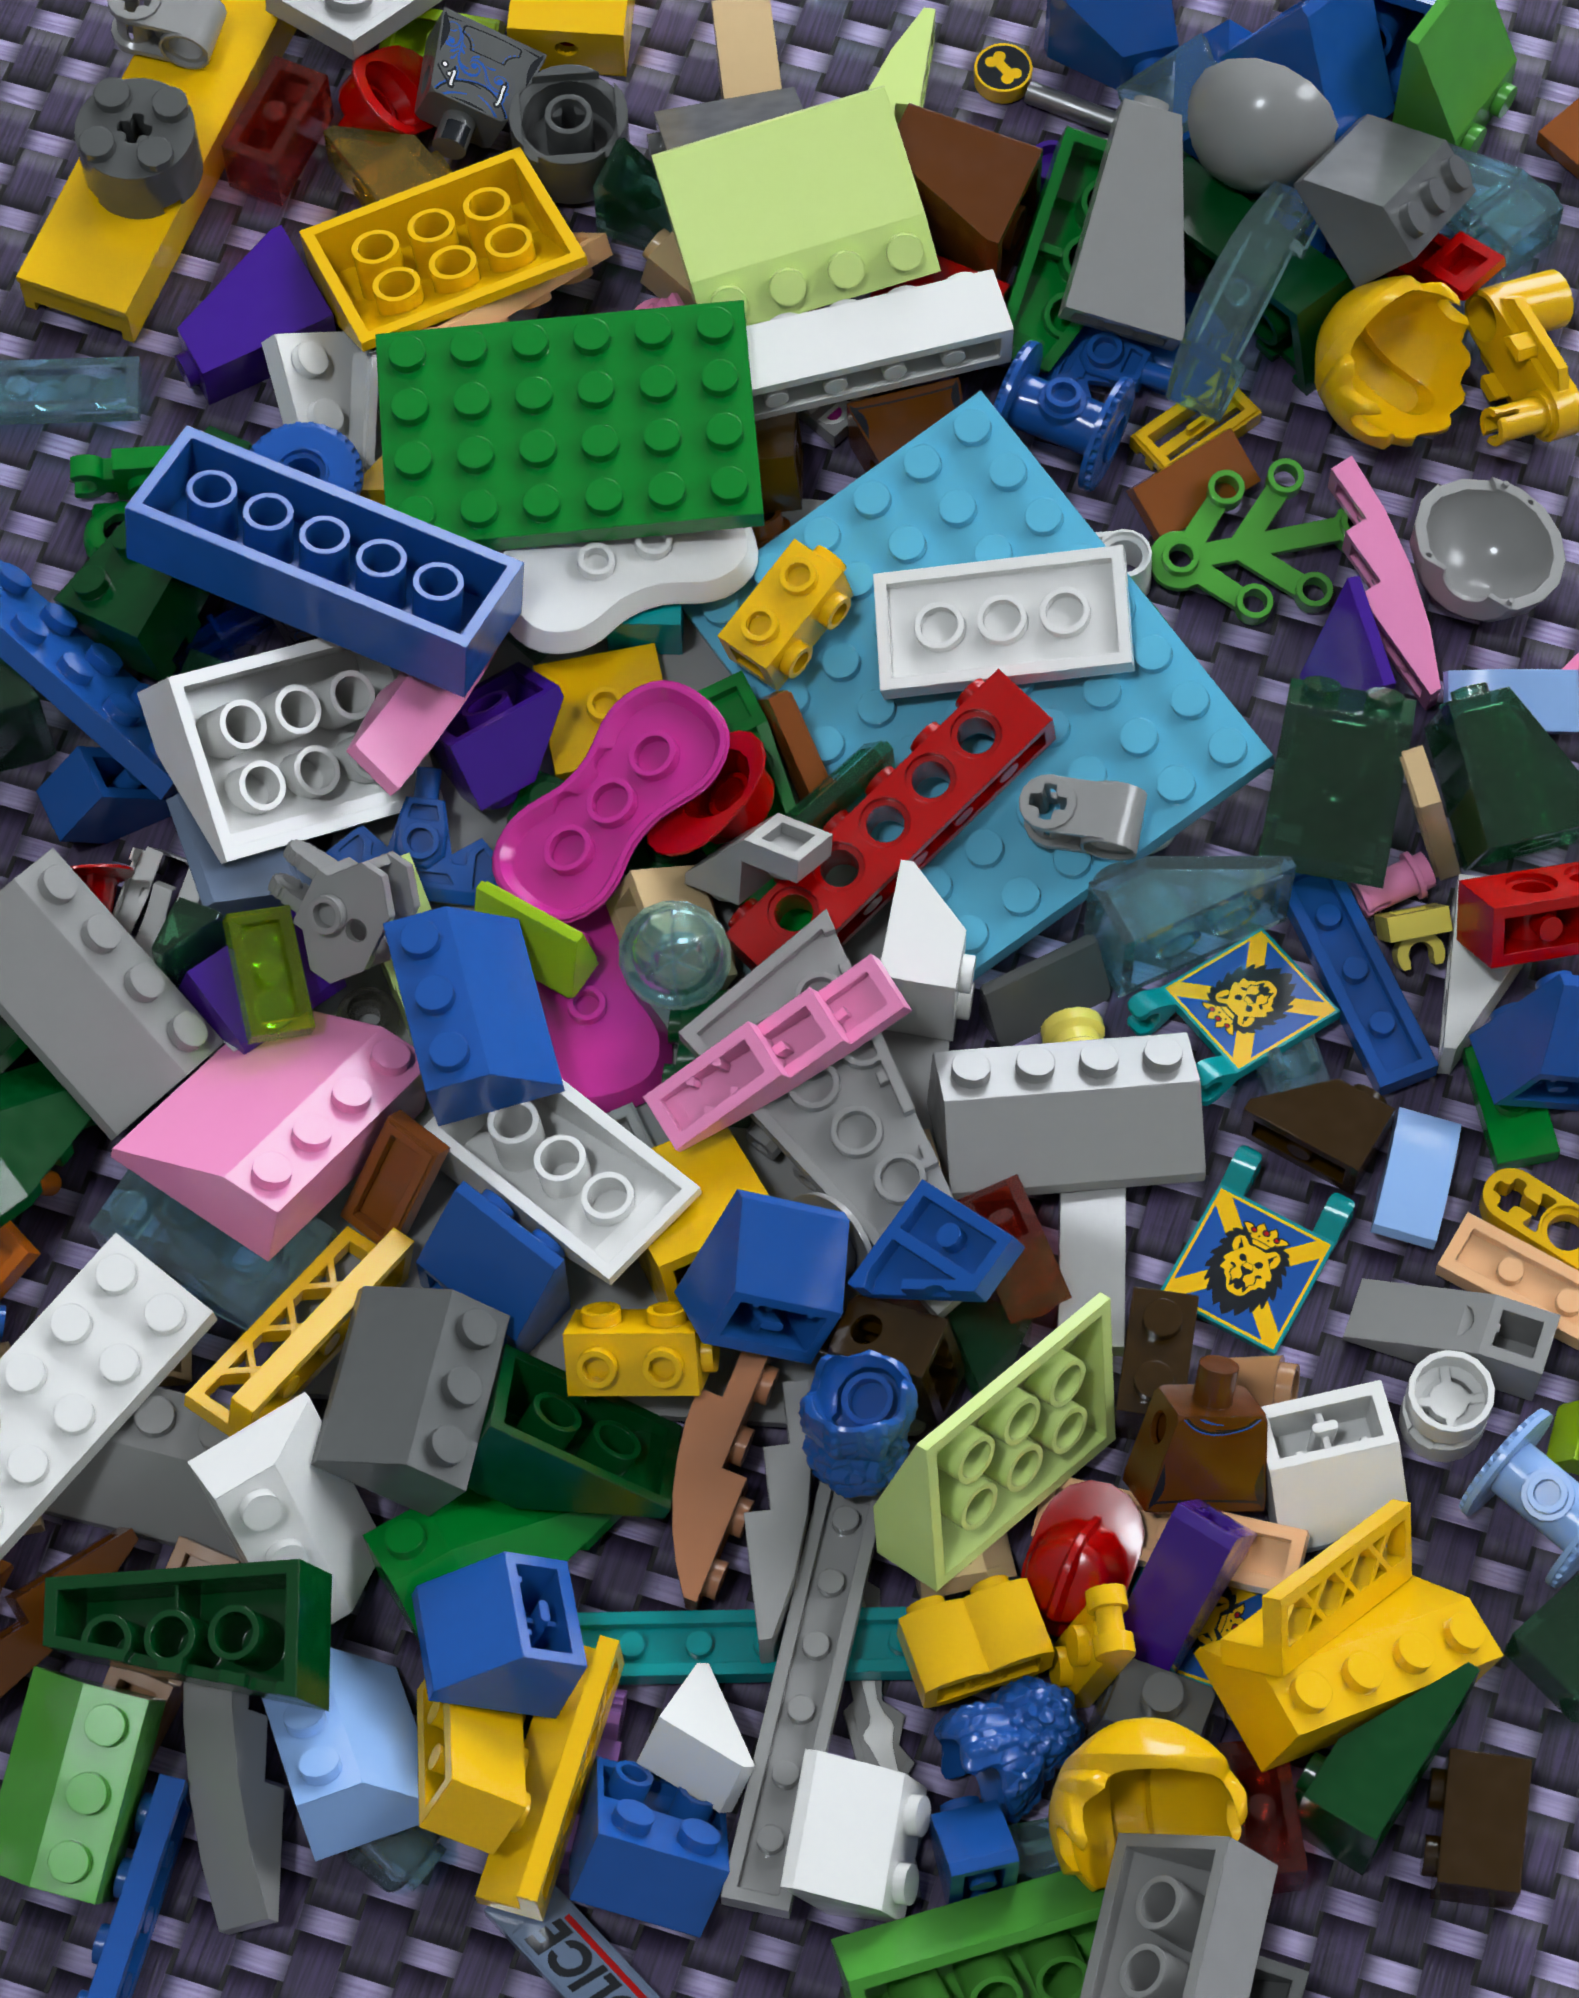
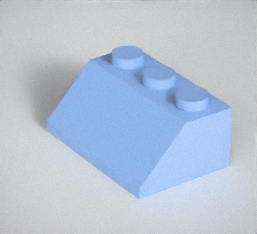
M330 1647L329 1711L262 1698L315 1862L419 1825L417 1725L395 1666Z

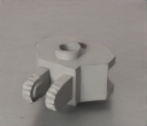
M291 839L284 850L283 857L286 858V861L291 866H295L297 870L312 879V882L309 886L287 873H275L269 882L268 891L271 892L270 895H273L275 899H279L282 904L296 912L292 923L303 930L310 970L331 984L391 960L383 923L415 915L420 907L413 864L393 851L362 863H358L350 857L337 861L310 843Z

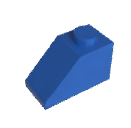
M77 746L36 790L47 813L49 822L60 842L107 844L171 817L166 800L172 796L160 800L102 747Z
M978 1796L959 1797L940 1805V1812L930 1814L929 1836L946 1905L1017 1883L1020 1860L1016 1845L997 1799L981 1803Z

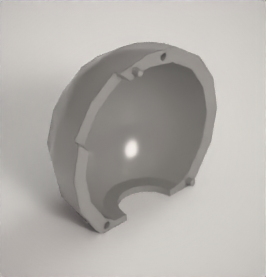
M1258 58L1226 59L1206 68L1194 83L1188 101V129L1192 146L1200 163L1214 178L1246 194L1274 195L1294 188L1293 184L1335 143L1336 130L1339 127L1330 103L1312 82L1286 66Z
M1492 477L1490 480L1460 479L1441 486L1438 483L1421 500L1409 541L1419 581L1430 597L1452 613L1468 620L1482 622L1504 620L1531 611L1559 585L1566 561L1561 533L1546 509L1521 488L1509 484L1506 480L1502 481L1495 477Z

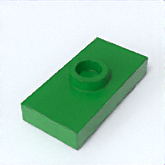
M1473 1047L1463 1048L1461 1059L1494 1171L1558 1160L1560 1148L1548 1109L1494 1105Z

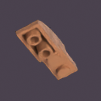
M741 1351L723 1397L703 1389L700 1396H694L685 1421L677 1455L672 1493V1533L678 1578L685 1608L689 1610H699L704 1597L716 1600L730 1565L729 1562L720 1559L730 1535L737 1538L742 1537L745 1531L744 1512L753 1511L755 1501L746 1498L748 1492L747 1478L728 1471L730 1463L738 1467L742 1466L755 1434L754 1429L746 1426L755 1402L766 1406L775 1388L780 1369L771 1366L773 1357Z

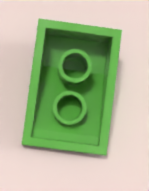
M1436 0L1407 38L1392 120L1394 123L1447 140L1455 155L1461 158L1465 157L1468 160L1477 153L1487 133L1485 126L1493 116L1501 119L1506 114L1518 90L1516 86L1512 85L1517 58L1495 0Z

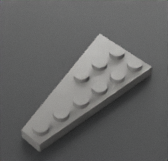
M827 909L678 1032L680 1041L696 1058L747 1021L758 1025L809 987L819 991L852 967L838 939ZM879 1033L861 1047L803 1084L749 1115L819 1192L834 1197L852 1212L867 1234L872 1248L922 1179L953 1198L939 1166L937 1156L925 1135L915 1112V1107L882 1033ZM919 1300L932 1315L942 1318L963 1302Z

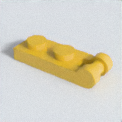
M1102 1584L1086 1590V1606L1053 1644L1055 1653L1052 1668L1049 1669L1051 1683L1057 1684L1061 1688H1069L1075 1696L1074 1706L1076 1708H1089L1136 1655L1133 1632L1125 1630L1123 1614L1127 1611L1129 1605L1126 1586L1123 1584Z

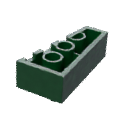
M1190 156L1186 157L1183 160L1185 279L1193 286L1203 280L1212 301L1231 319L1235 320L1240 316L1259 338L1256 341L1255 347L1271 362L1281 356L1296 370L1292 383L1308 396L1316 390L1315 349L1321 325L1334 305L1345 294L1353 290L1354 284L1338 259L1326 257L1311 246L1300 231L1295 228L1288 229L1270 216L1266 208L1255 199L1248 200L1235 189L1214 178L1201 164Z
M208 426L203 431L247 450H250L252 447L250 442L212 426ZM124 520L53 600L56 604L67 609L78 622L77 627L92 641L103 644L115 651L122 659L123 665L157 681H162L171 677L177 667L172 659L181 643L191 644L202 624L197 616L212 593L128 559Z
M301 1559L45 1577L43 1646L82 1661L329 1711L332 1574Z

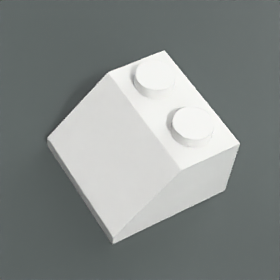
M901 860L881 963L912 1011L885 1030L953 1041L957 1019L969 1020L975 988L973 978L976 956L965 954L967 931L918 866L913 861Z
M805 1749L780 1887L829 1915L883 1922L904 1918L907 1905L910 1906L914 1903L919 1887V1871L914 1863L918 1839L926 1834L930 1823L931 1805L928 1796H926L927 1788L903 1772L819 1750Z

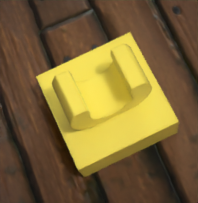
M1431 903L1374 915L1378 940L1389 943L1395 942L1392 949V958L1399 970H1411L1409 951L1418 942H1423L1427 946L1430 963L1435 965L1444 963L1445 947L1435 934L1453 931L1448 905Z

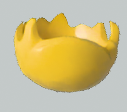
M1411 275L1394 276L1373 281L1345 294L1334 305L1321 325L1315 349L1316 389L1321 401L1335 422L1360 442L1383 450L1391 444L1410 447L1417 436L1437 435L1449 430L1451 425L1450 414L1465 399V392L1461 386V381L1465 371L1470 367L1471 357L1462 343L1464 334L1469 327L1468 318L1450 303L1461 306L1458 295L1442 282L1420 283Z
M1144 1717L1120 1720L1093 1734L1065 1760L1057 1776L1049 1804L1050 1838L1063 1875H1076L1088 1890L1094 1892L1106 1888L1118 1833L1230 1836L1238 1841L1242 1832L1241 1825L1248 1814L1247 1795L1238 1778L1230 1770L1225 1756L1196 1732L1162 1718Z

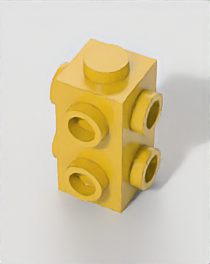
M794 538L717 635L729 659L776 691L782 687L788 678L794 679L800 675L812 657V647L827 629H835L844 620L850 609L851 598L854 594L844 574L847 567L843 561L821 545H817L812 551Z
M676 1301L658 1302L650 1305L647 1309H621V1306L614 1302L590 1303L581 1309H575L563 1332L568 1396H700L710 1372H717L719 1368L720 1347L702 1343L682 1305Z

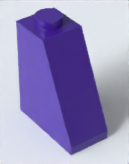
M282 225L271 229L177 327L182 352L174 355L186 385L189 388L198 385L208 404L211 405L271 378L261 342L272 335L336 332L332 311Z
M1201 1499L1179 1502L1176 1505L1128 1599L1129 1607L1123 1614L1125 1630L1133 1632L1135 1659L1177 1674L1256 1538L1257 1533Z

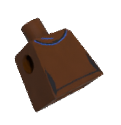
M959 378L847 403L848 440L864 471L868 472L963 404Z
M1219 1355L1203 1356L1199 1360L1195 1384L1162 1385L1154 1390L1123 1474V1481L1145 1512H1173L1179 1502L1201 1499L1221 1512L1264 1511L1268 1422L1265 1412L1247 1388L1236 1384L1239 1365L1232 1359Z

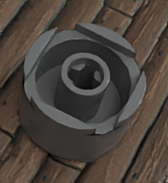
M557 65L543 69L532 76V83L520 95L518 90L510 104L509 123L512 149L517 147L522 149L553 202L578 204L613 196L621 187V180L628 169L631 156L628 108L622 91L615 83L613 87L605 80L599 78L598 71L582 65Z
M108 77L96 84L93 95L86 100L78 113L74 134L86 183L98 198L99 203L107 211L130 219H150L163 215V208L174 204L178 200H181L182 205L195 193L203 174V158L197 129L186 94L180 88L147 78L121 79L119 77Z

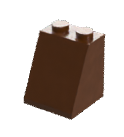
M909 103L897 126L926 214L936 254L978 272L993 269L996 279L1007 283L1024 248L1040 196L1043 149Z

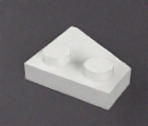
M344 331L274 334L261 342L283 425L299 421L301 423L314 422L325 424L330 428L338 430V432L349 439L352 359L354 353L361 352L362 350Z

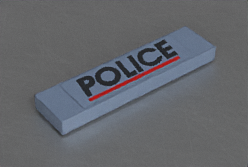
M556 1885L554 1886L543 1922L489 1906L484 1909L485 1916L561 1998H660Z

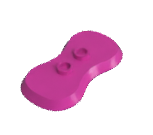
M667 680L648 682L636 687L620 698L604 717L586 757L578 768L561 785L520 810L501 832L492 856V872L497 885L501 889L564 923L578 921L599 910L615 892L634 850L648 832L663 818L698 798L718 777L730 747V732L719 710L694 689L681 683Z
M604 904L593 914L578 921L566 923L584 934L599 962L578 994L573 998H567L536 981L561 1078L607 1113L633 1102L635 1107L645 1103L646 1101L643 1096L662 1083L664 1063L672 1064L673 1047L672 1044H668V1030L641 992L634 970V963L625 958L606 904Z

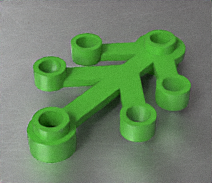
M1282 458L1273 462L1269 467L1265 479L1266 487L1231 538L1207 542L1224 512L1238 507L1245 491L1244 481L1238 473L1232 470H1220L1210 478L1206 490V499L1185 531L1165 533L1153 544L1151 548V575L1158 584L1172 591H1187L1198 587L1235 610L1236 616L1243 623L1248 625L1261 624L1267 620L1273 607V596L1270 590L1257 583H1251L1243 587L1215 568L1237 563L1294 598L1296 605L1302 611L1311 614L1319 613L1328 606L1333 594V585L1330 579L1320 572L1303 574L1275 556L1332 544L1343 552L1342 545L1345 532L1350 529L1348 524L1349 517L1341 507L1334 518L1267 530L1285 501L1294 498L1299 493L1304 481V471L1301 465L1293 459ZM1278 472H1288L1294 477L1295 484L1290 487H1283L1275 481L1274 475ZM1220 483L1230 484L1234 487L1236 495L1232 498H1222L1216 493L1214 487ZM1175 551L1185 552L1190 557L1191 563L1185 567H1178L1170 561L1169 555ZM1307 585L1320 587L1324 593V598L1318 601L1308 599L1303 593V587ZM1255 596L1263 601L1265 609L1260 612H1251L1245 608L1243 600L1246 597Z

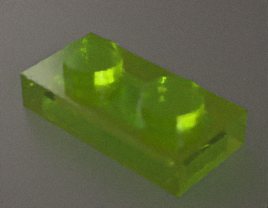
M290 905L228 913L222 922L248 1044L311 1035L316 1027L295 928L292 923Z

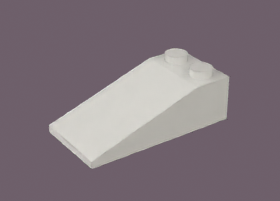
M563 1079L564 1092L439 1127L434 1116L424 1126V1128L451 1147L440 1168L442 1172L459 1185L464 1180L480 1194L485 1189L496 1193L513 1210L515 1215L512 1218L530 1233L536 1228L547 1233L560 1245L567 1258L609 1285H612L702 1194L700 1186Z

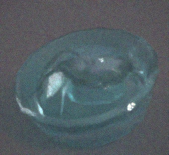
M662 901L642 909L627 924L619 942V966L627 985L642 1001L663 1010H688L706 1003L723 987L731 969V945L723 926L707 910L687 901Z

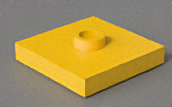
M655 643L533 665L535 672L559 685L564 696L548 742L555 777L566 780L578 768L586 757L601 722L620 698L636 687L648 682L663 680Z

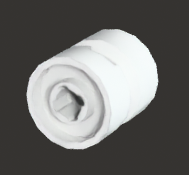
M1451 1350L1430 1354L1416 1365L1409 1378L1399 1414V1428L1403 1439L1414 1453L1429 1461L1447 1463L1464 1458L1476 1448L1484 1433L1487 1420L1494 1405L1495 1386L1490 1372L1478 1359L1464 1352Z

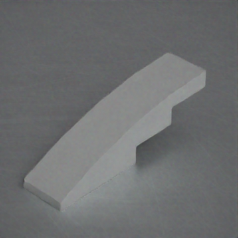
M1126 1187L1059 1193L1057 1327L1101 1292L1111 1298L1113 1356H1123L1125 1337Z
M809 1379L782 1382L788 1444L763 1447L770 1510L744 1512L761 1663L774 1662L778 1653L811 1519L814 1474L812 1473L813 1469L809 1468L806 1462L807 1455L802 1450L806 1434L802 1432L800 1425L801 1417L798 1413L800 1410V1399L810 1391Z
M183 1682V1724L189 1794L201 1864L218 1930L221 1933L230 1935L276 1923L279 1919L284 1788L265 1782L268 1716L248 1709L249 1695Z

